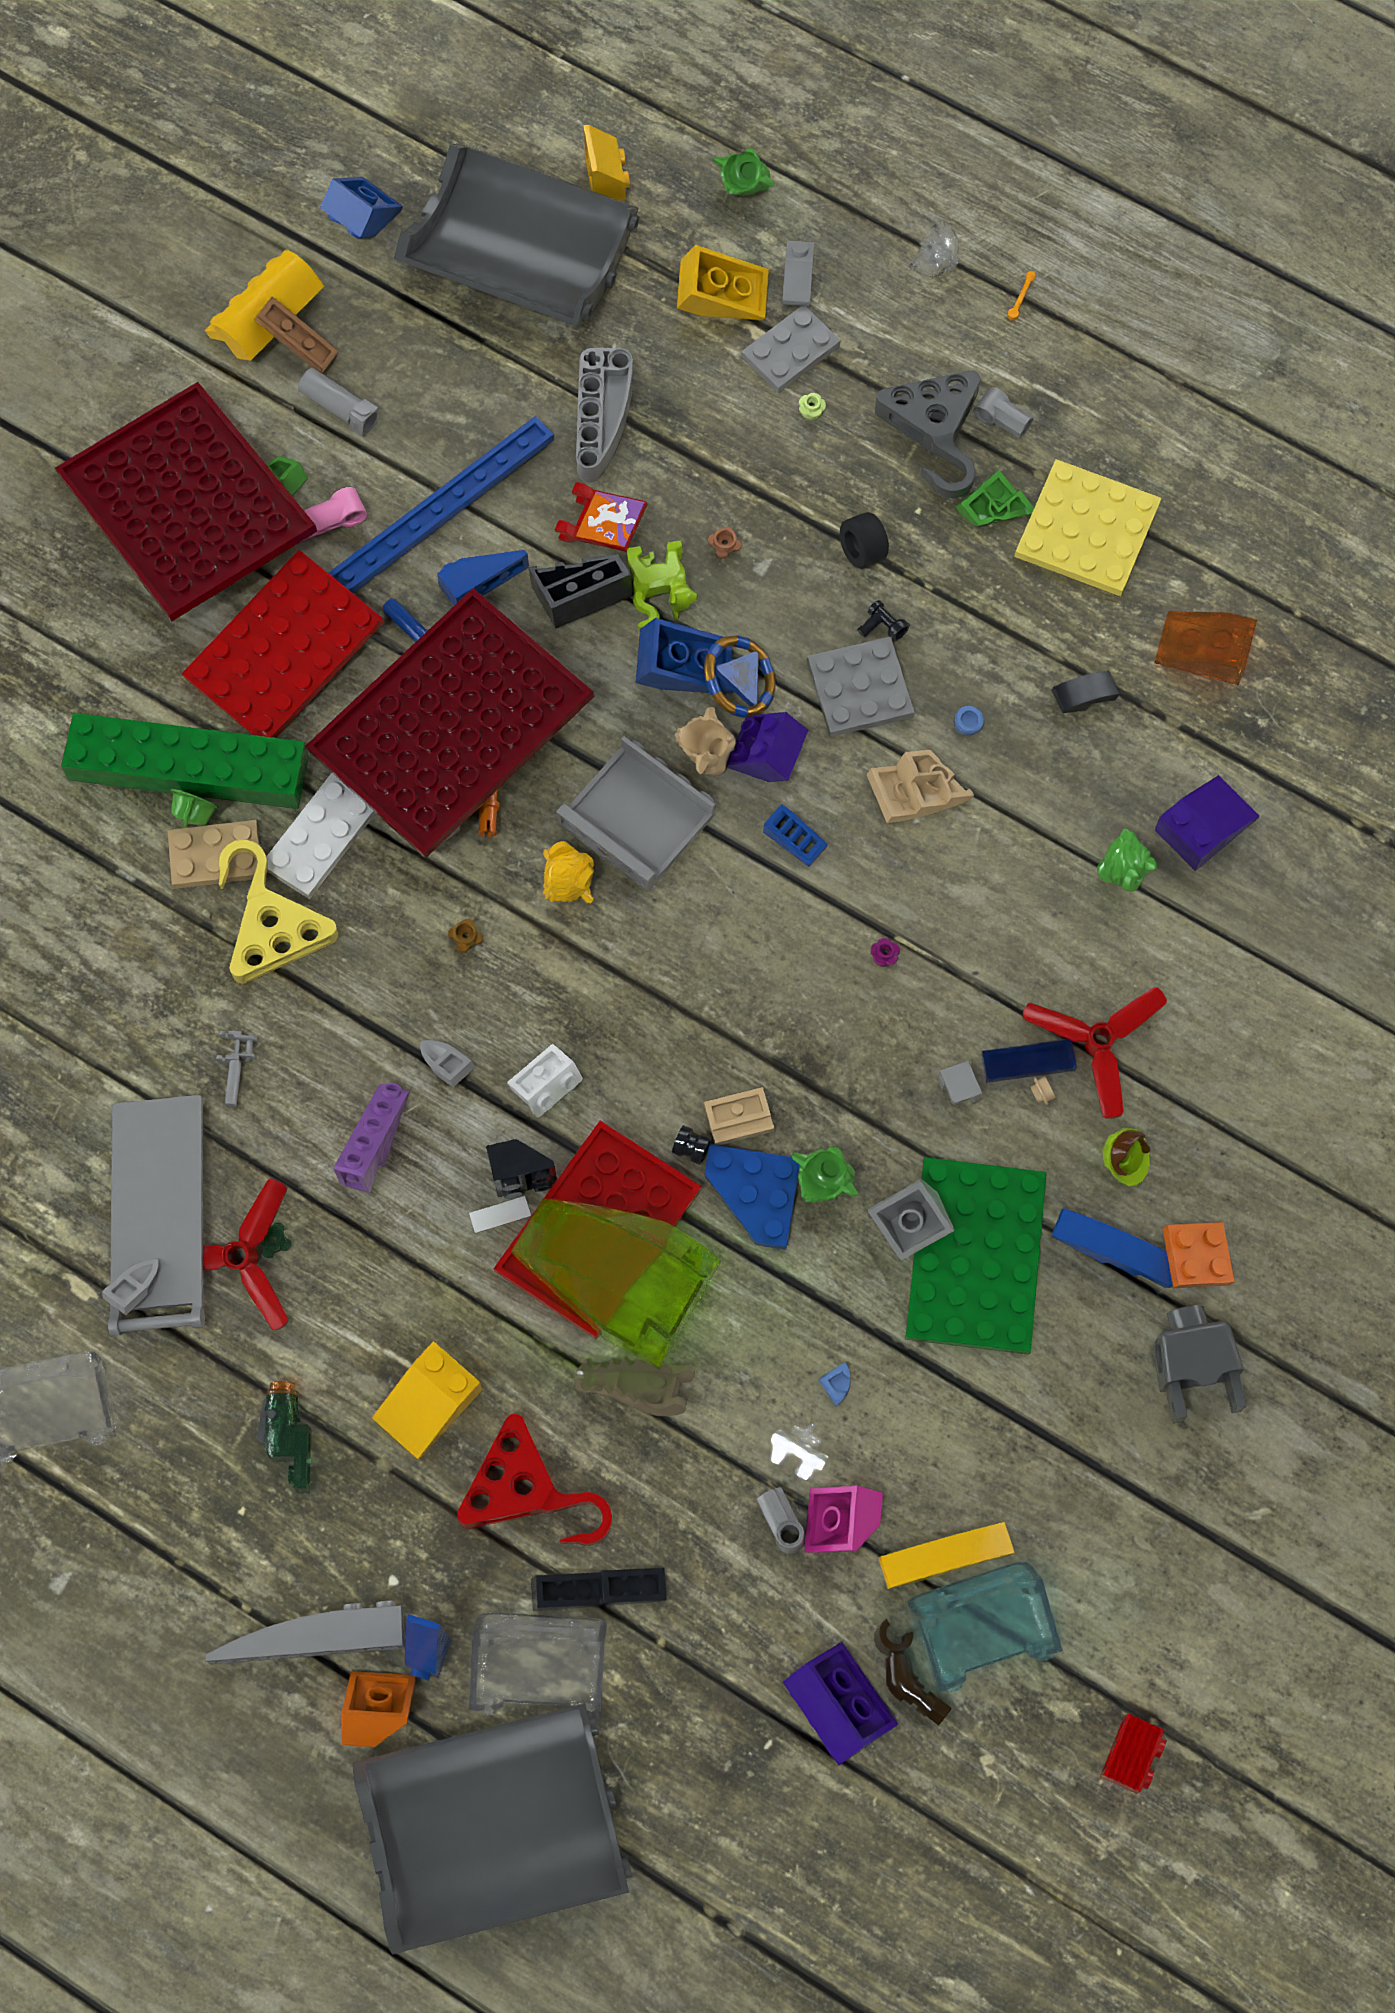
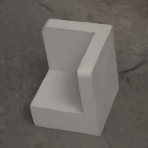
M969 1061L940 1070L937 1079L942 1091L947 1090L952 1104L956 1105L970 1099L973 1104L980 1101L982 1092Z

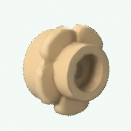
M1046 1076L1038 1080L1036 1077L1034 1078L1036 1084L1030 1087L1037 1102L1039 1103L1044 1100L1045 1104L1048 1105V1101L1055 1099L1056 1096Z

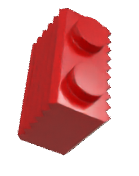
M1127 1713L1124 1715L1100 1777L1135 1794L1140 1793L1142 1788L1147 1790L1155 1771L1150 1769L1154 1757H1161L1167 1740L1162 1738L1164 1729L1132 1714Z

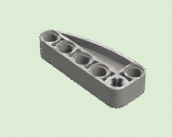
M587 348L580 355L576 465L578 477L584 482H595L601 477L618 447L625 428L633 384V358L626 349ZM595 389L596 391L589 392L587 390ZM591 413L595 414L594 416H586L587 414ZM587 438L595 439L593 441H586ZM586 463H593L594 465H592V466H585L584 464H586Z

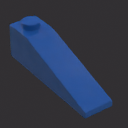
M408 1614L406 1619L405 1666L412 1669L411 1676L429 1681L430 1676L439 1678L451 1639L441 1624Z

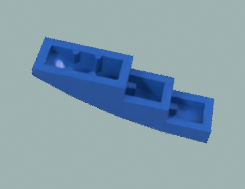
M1065 1208L1061 1209L1051 1235L1052 1238L1102 1264L1110 1263L1133 1276L1141 1275L1164 1288L1172 1287L1169 1262L1165 1250L1095 1219Z

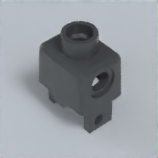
M1202 1305L1182 1307L1168 1312L1167 1317L1170 1330H1165L1158 1336L1153 1344L1159 1389L1160 1392H1166L1173 1424L1181 1423L1187 1417L1181 1390L1224 1382L1231 1413L1241 1412L1247 1406L1240 1380V1374L1244 1371V1367L1229 1323L1226 1321L1207 1323L1204 1306Z

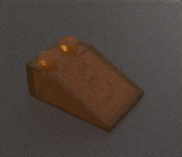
M1168 611L1154 664L1239 685L1245 671L1257 620L1229 612Z

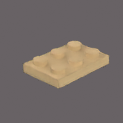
M249 820L168 830L173 889L219 884V857L222 850L228 844L236 840H250L260 846L257 821ZM245 852L235 855L230 861V871L225 883L253 880L258 863L257 858Z

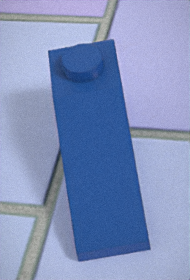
M525 550L461 558L454 563L450 562L444 565L440 572L437 573L439 587L453 606L472 588L484 596L529 567L528 554Z

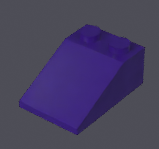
M1218 775L1181 798L1163 813L1158 820L1155 831L1194 871H1197L1259 818V815Z

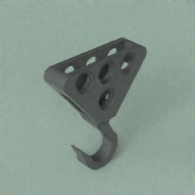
M972 370L884 388L878 391L875 413L878 417L930 452L959 467L964 472L965 478L962 481L948 483L927 468H921V476L932 486L933 490L947 498H957L965 495L971 489L975 477L973 462L954 445V441L978 395L980 375ZM952 381L961 382L960 384L948 386ZM925 387H933V388H934V389H931V390H926V391H922V392H921V390H922L923 388H925ZM904 392L907 394L903 396L894 397L897 393ZM925 396H930V397H932L933 399H926V398H924V397H925ZM897 402H904L906 404L900 405ZM931 420H938L940 423H934Z

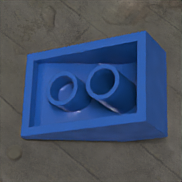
M654 618L640 629L635 683L661 690L710 693L705 683V658L712 644L723 638V636ZM732 646L723 649L715 662V667L731 661ZM715 674V677L719 684V677ZM721 688V692H722L723 694H727V692H725V691Z

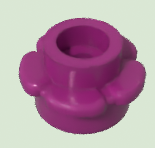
M881 938L871 946L870 954L877 965L888 967L897 962L900 948L897 943H892L890 939ZM883 950H887L888 953H887V954H883L882 951H883Z

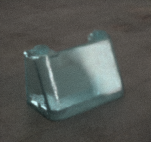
M1027 1562L1012 1563L922 1593L908 1601L911 1617L934 1683L939 1692L957 1691L962 1688V1684L967 1680L966 1672L1022 1653H1026L1037 1661H1045L1052 1658L1055 1653L1063 1651L1043 1579Z

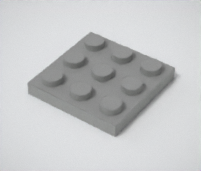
M891 637L807 656V663L830 737L914 718L915 712Z

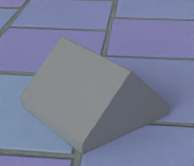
M922 1179L868 1209V1213L900 1260L907 1258L954 1231V1227L938 1192Z

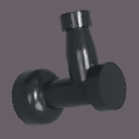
M880 600L875 601L868 609L871 617L857 631L865 638L871 630L882 622L889 628L888 636L894 642L898 641L907 633L910 624L904 619L896 620L883 608L884 604Z

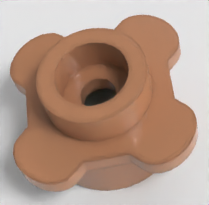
M729 527L717 530L715 534L710 535L708 538L709 545L715 548L716 556L719 558H726L729 553L739 551L742 546L741 541L736 540V534L733 529Z

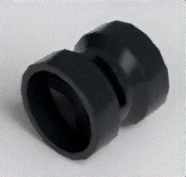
M683 1125L674 1142L672 1154L680 1157L685 1155L690 1157L691 1162L701 1165L709 1149L712 1137L704 1133L698 1135L693 1132L692 1128Z

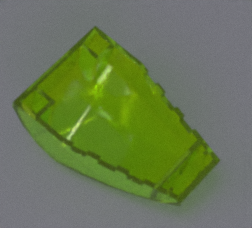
M542 1199L511 1251L532 1273L546 1283L561 1300H564L575 1310L576 1314L590 1324L604 1340L659 1370L721 1263V1260L705 1246L665 1221L611 1208L553 1199Z

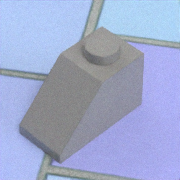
M787 241L782 304L810 306L814 242Z

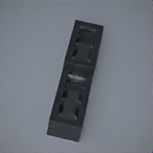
M664 1568L535 1575L531 1579L533 1612L663 1602L667 1600Z

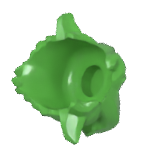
M752 148L746 149L744 153L739 155L734 153L727 157L715 156L713 158V161L721 167L720 175L725 186L724 189L729 194L753 195L759 191H767L769 187H773L775 184L770 179V171L766 164L760 161L757 153Z
M1124 828L1119 837L1108 847L1104 859L1099 862L1097 874L1104 882L1114 883L1123 887L1125 891L1133 892L1138 889L1144 877L1151 870L1157 869V862L1154 858L1150 857V851H1147V847L1139 842L1136 834L1128 828Z
M831 1146L827 1150L820 1148L808 1155L792 1153V1159L800 1165L798 1178L801 1185V1196L805 1198V1202L827 1201L843 1194L852 1197L858 1196V1191L853 1186L855 1170L845 1161L844 1155L838 1147Z

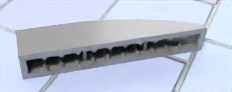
M395 1601L376 1602V1607L363 1608L361 1603L344 1605V1610L303 1616L240 1637L207 1653L206 1662L213 1665L405 1649L404 1609L401 1605L396 1606Z

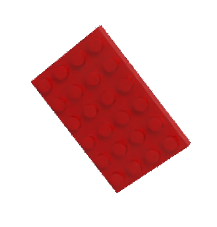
M298 550L182 672V676L251 735L277 738L380 628L384 620L301 550Z
M599 1120L493 1268L494 1272L597 1340L701 1191V1186Z

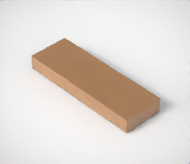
M273 297L268 300L254 319L302 360L321 373L338 353L336 348Z

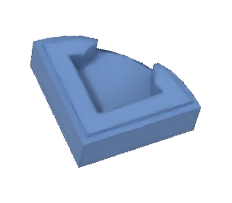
M846 1362L819 1378L820 1384L835 1407L842 1403L850 1387V1372Z

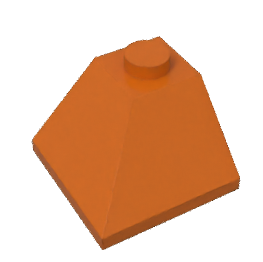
M351 1671L341 1713L342 1745L375 1747L408 1723L416 1677L408 1674Z

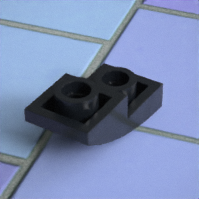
M1109 670L1068 680L1054 686L1051 690L1062 713L1086 711L1092 703L1115 701L1120 695Z

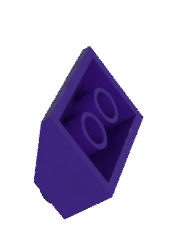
M843 1642L808 1661L783 1681L791 1697L796 1701L808 1719L809 1724L814 1728L838 1766L898 1725Z

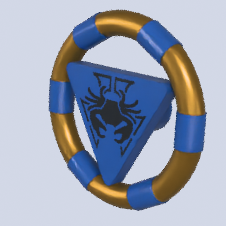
M738 635L723 637L712 644L706 654L704 663L705 683L710 695L722 709L731 715L748 718L761 714L768 708L775 693V674L769 657L755 642ZM729 646L742 648L750 652V654L715 667V662L723 649ZM759 663L765 678V689L757 702ZM715 674L719 677V684L715 677ZM721 688L727 693L735 692L750 707L732 703L721 692Z

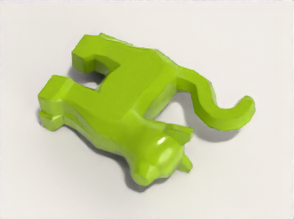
M681 540L668 542L664 563H655L654 551L640 558L643 555L641 546L631 547L627 550L629 571L633 577L634 584L633 602L637 610L648 615L647 620L637 624L639 629L643 628L654 618L659 619L660 615L654 606L645 602V598L670 593L668 601L674 620H678L679 612L687 610L692 603L697 602V593L687 585L686 572L680 562L683 553Z

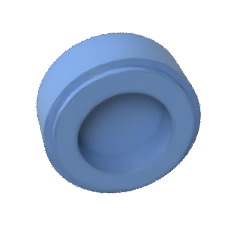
M974 706L960 708L954 717V726L963 735L970 736L978 733L984 723L982 712Z

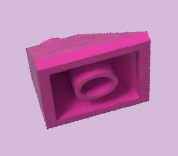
M858 1485L810 1488L804 1552L857 1551L880 1526L883 1493Z

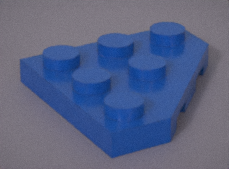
M709 1144L705 1168V1178L715 1188L725 1205L748 1232V1236L755 1245L786 1250L799 1164L792 1157Z

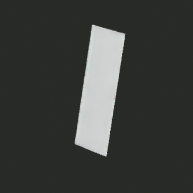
M525 1196L469 1213L475 1233L531 1216Z

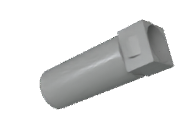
M315 368L307 370L298 384L299 392L347 423L349 428L363 437L378 423V407L366 399L362 401Z

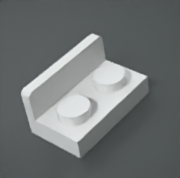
M552 1044L510 1079L507 1084L515 1094L529 1105L533 1114L536 1117H540L568 1092L573 1090L583 1078L575 1063Z

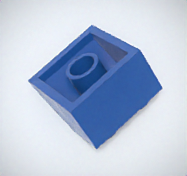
M364 177L332 179L320 208L328 213L330 220L348 228L349 234L363 239V237L376 236L401 212L403 206Z

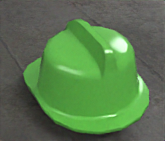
M176 789L170 790L173 793L171 814L183 821L184 828L189 827L190 824L206 825L215 809H218L217 805L200 797Z

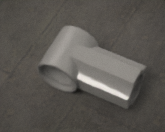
M991 387L973 409L975 416L986 425L996 424L1018 439L1026 434L1033 421L1031 415L1010 403L1008 396L996 387Z
M773 1488L763 1493L756 1500L776 1539L778 1548L786 1554L799 1552L804 1546V1530L798 1522L782 1488ZM787 1530H794L798 1533L799 1538L796 1542L788 1544L781 1539V1536Z

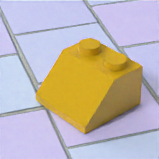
M583 125L585 160L591 191L616 200H625L626 188H630L628 171H623L622 165H626L624 149L618 148L616 137L591 125Z

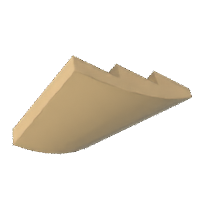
M931 750L905 752L896 766L871 768L867 773L868 780L887 823L900 822L937 813L971 800L974 796L970 789L965 790L954 779L955 774L948 767L944 766Z

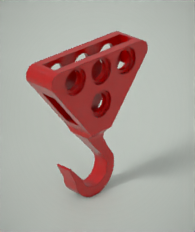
M516 1413L510 1414L505 1419L457 1511V1518L461 1526L465 1529H473L542 1513L550 1514L585 1504L593 1505L600 1510L602 1522L596 1531L560 1539V1544L595 1545L608 1535L612 1526L610 1506L600 1495L592 1492L562 1494L555 1489L523 1417ZM515 1438L519 1441V1446L515 1451H504L502 1449L504 1440ZM493 1466H500L504 1469L502 1478L496 1481L490 1480L487 1477L488 1470ZM522 1480H528L533 1484L532 1490L526 1495H520L515 1491L517 1483ZM484 1494L488 1496L489 1504L485 1508L476 1509L472 1506V1501L477 1495Z

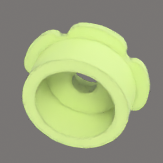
M817 393L803 395L799 400V411L806 419H818L826 409L825 400L821 399V396Z

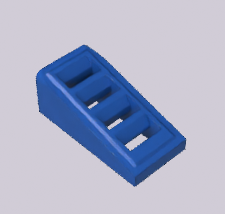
M783 804L764 823L763 833L808 867L812 865L828 846L821 837ZM782 820L785 821L784 825L778 829L777 825ZM791 827L795 829L789 837L785 836ZM802 834L803 836H805V838L800 842L798 846L795 845L794 842ZM810 842L814 843L815 845L805 854L803 850Z

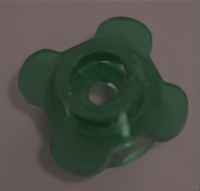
M274 1223L270 1227L264 1241L260 1243L263 1248L262 1255L265 1258H272L275 1253L288 1251L291 1247V1241L285 1237V1228L281 1223ZM272 1238H275L276 1242L271 1243L270 1240Z

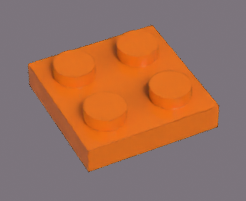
M1223 1222L1166 1225L1162 1228L1173 1288L1225 1286L1235 1282Z

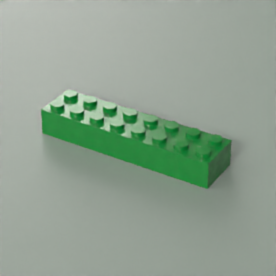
M73 713L61 767L69 781L172 793L170 790L176 789L197 797L299 809L309 754L304 741Z

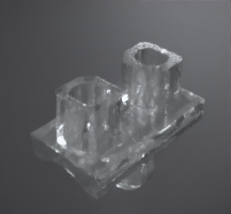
M811 1423L806 1430L796 1425L792 1428L790 1433L800 1438V1441L780 1429L774 1433L770 1440L773 1442L768 1459L783 1466L790 1453L801 1458L794 1473L806 1481H809L818 1469H822L829 1457L806 1445L809 1443L818 1449L822 1443L821 1439L812 1435L816 1426Z

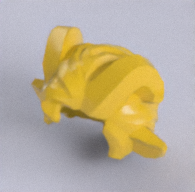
M566 841L557 842L551 848L544 849L543 855L547 860L543 884L545 899H549L550 902H572L582 898L586 903L591 904L594 901L590 890L591 879L594 873L592 857L587 853L578 852Z

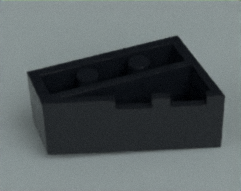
M618 554L582 559V563L564 565V562L555 563V567L537 569V566L528 567L532 589L555 629L633 595L630 573Z

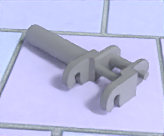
M219 1031V1037L236 1040L234 1053L226 1055L225 1058L221 1055L216 1056L217 1062L229 1063L225 1106L236 1107L241 1060L250 1062V1060L256 1059V1056L252 1054L253 1043L257 1042L258 1038L253 1036V1034L243 1035L242 1031H228V1034L224 1031ZM240 1042H247L246 1053H239Z

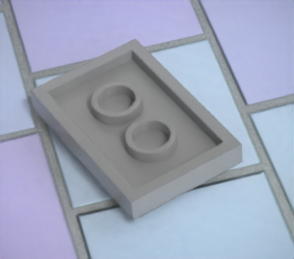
M801 306L742 351L741 357L779 394L839 348L841 340L806 306Z

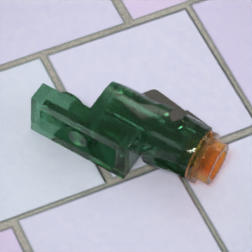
M288 1381L271 1382L270 1389L266 1391V1398L263 1401L256 1439L264 1444V1449L272 1462H294V1465H289L288 1467L289 1485H293V1489L297 1494L310 1493L312 1430L308 1424H297V1422H300V1415L298 1410V1391L295 1390V1383Z

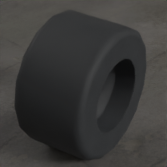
M865 512L842 522L840 526L841 546L847 559L854 567L862 569L886 559L889 553L888 536L883 524L875 514Z

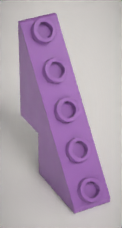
M396 1083L379 1084L334 1166V1171L340 1185L367 1193L371 1192L378 1167H385L409 1091L402 1090Z

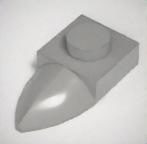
M435 1040L420 1042V1050L425 1062L431 1067L435 1075L452 1087H455L475 1068L472 1060L451 1045Z
M150 1259L142 1261L128 1268L102 1291L103 1299L127 1315L148 1295L147 1288L157 1274L159 1260Z

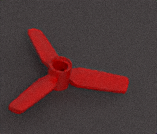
M1153 987L1110 1016L1108 1023L1099 1022L1091 1028L1081 1020L1032 1003L1026 1005L1022 1018L1070 1041L1085 1042L1086 1051L1093 1056L1091 1067L1102 1116L1105 1119H1114L1122 1116L1124 1110L1117 1059L1111 1052V1048L1115 1040L1127 1037L1164 1007L1167 999L1158 987ZM1093 1036H1103L1107 1040V1044H1097Z
M270 1178L266 1181L239 1228V1241L229 1242L225 1247L220 1245L203 1246V1270H219L224 1266L240 1270L243 1286L271 1329L276 1331L283 1328L288 1323L289 1318L263 1269L256 1265L258 1262V1251L255 1248L264 1241L288 1189L282 1182ZM240 1248H243L245 1258L242 1263L238 1264L235 1260V1255Z

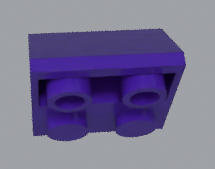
M787 712L759 714L745 718L741 724V730L736 739L734 750L730 753L726 766L729 769L767 782L788 781L808 729Z

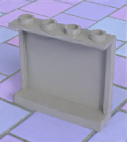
M623 736L621 738V748L569 806L564 803L556 811L557 823L649 892L715 816V803L709 794L704 791L698 792L694 789L685 776L681 774L676 775L670 771L662 759L658 757L653 758L647 754L645 748L635 740L630 741Z

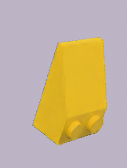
M695 245L680 262L677 309L705 317L764 320L769 269Z
M433 1341L410 1366L373 1415L372 1419L419 1460L483 1389L481 1383Z

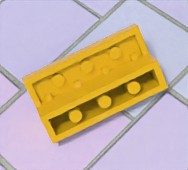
M284 250L279 257L271 259L266 264V269L260 275L253 277L248 282V287L241 294L234 296L229 301V306L223 312L218 313L211 319V324L204 331L210 339L224 341L238 359L251 361L274 338L271 333L254 320L271 297L275 298L296 316L324 285L303 259L289 250Z

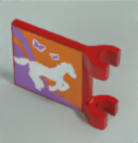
M576 482L572 494L577 495L576 503L585 506L576 526L567 521L558 520L554 530L560 533L559 540L567 543L580 541L627 552L648 505L647 502L597 491L586 484Z

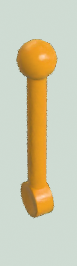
M1034 271L1026 273V281L1014 307L1008 311V318L1012 321L1018 319V309L1030 283L1036 279Z

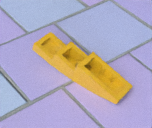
M1005 1522L913 1546L881 1556L878 1559L887 1588L891 1589L943 1576L949 1572L973 1567L982 1562L1010 1556L1015 1552Z

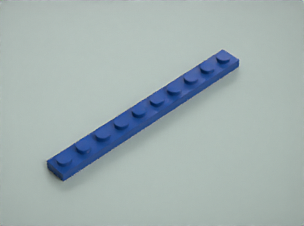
M534 416L331 570L329 574L350 592L354 593L554 441V434Z

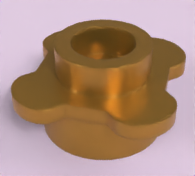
M465 919L448 930L449 939L454 940L457 945V951L460 953H466L469 947L474 944H481L483 941L482 933L477 932L474 921L471 919ZM463 934H468V937L463 938Z

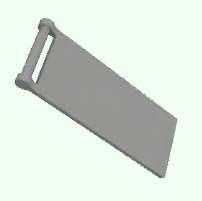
M200 1095L115 1103L112 1105L110 1284L131 1266L142 1261L158 1259L157 1274L147 1288L148 1295L132 1310L192 1305L191 1313L122 1319L121 1311L110 1304L108 1330L111 1336H119L123 1332L191 1325L193 1328H204L205 1326L203 1308V1098Z

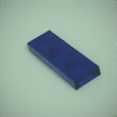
M1070 1040L986 1050L981 1053L986 1083L1070 1072L1077 1069L1073 1044Z

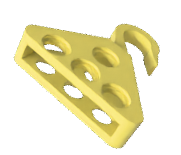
M250 840L231 842L222 850L219 857L220 889L224 888L230 871V861L235 855L244 852L250 853L258 860L229 967L234 980L240 984L247 983L331 945L337 941L339 936L333 920L265 888L268 861L263 849L257 843ZM274 916L278 918L277 924L272 927L263 925V921L267 917ZM308 930L318 932V936L312 941L302 938L303 934ZM286 942L291 945L290 949L285 953L275 951L279 943ZM253 955H261L263 957L262 962L256 966L249 965L248 959Z

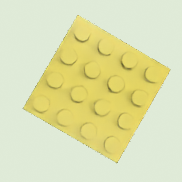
M1055 459L1014 557L1121 597L1157 512L1161 498Z

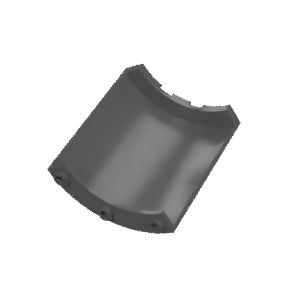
M450 144L438 179L442 183L437 196H430L422 211L423 220L420 223L414 221L410 227L400 232L394 259L578 326L585 320L588 321L606 289L612 288L615 283V271L624 253L631 231L635 232L639 224L640 217L637 216L639 208L463 144Z
M585 1703L352 1763L354 1785L364 1823L368 1824L371 1842L369 1845L375 1873L379 1876L381 1887L379 1897L384 1931L392 1955L629 1893L626 1878L632 1877L628 1856L621 1858L610 1808L616 1807L612 1787L605 1788L593 1738V1736L599 1735L595 1715L588 1716Z

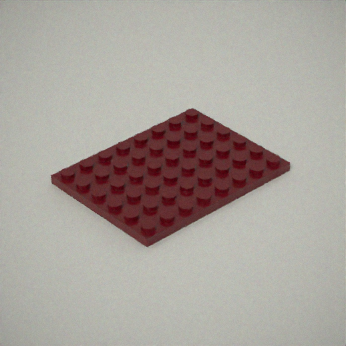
M199 382L194 383L55 467L58 476L171 622L317 532L315 523Z
M472 588L305 747L309 753L424 858H427L588 704L595 695L587 685Z

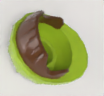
M1124 1127L1116 1133L1109 1135L1102 1149L1104 1166L1111 1171L1112 1175L1120 1183L1126 1186L1138 1185L1148 1173L1150 1147L1146 1143L1145 1135L1137 1129Z

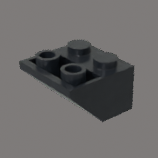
M517 1139L486 1146L498 1197L504 1196L505 1199H513L521 1196L522 1192L532 1189L535 1192L551 1189L557 1180L554 1161Z

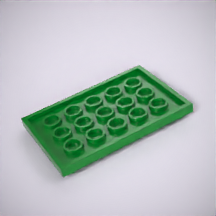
M924 1157L921 1179L938 1192L954 1227V1231L915 1252L913 1255L905 1340L1030 1355L1046 1172Z

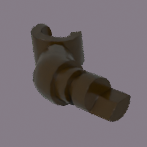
M885 1619L874 1633V1642L881 1653L889 1656L885 1658L886 1686L900 1702L904 1700L909 1705L914 1703L917 1705L916 1710L924 1717L927 1716L939 1726L952 1708L933 1692L929 1691L926 1693L923 1690L925 1686L918 1681L919 1677L914 1673L910 1657L905 1655L904 1652L911 1645L914 1632L906 1633L902 1637L901 1644H894L887 1638L886 1632L890 1624Z

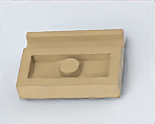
M763 1087L704 1102L705 1112L715 1145L720 1146L774 1132V1124L772 1123Z

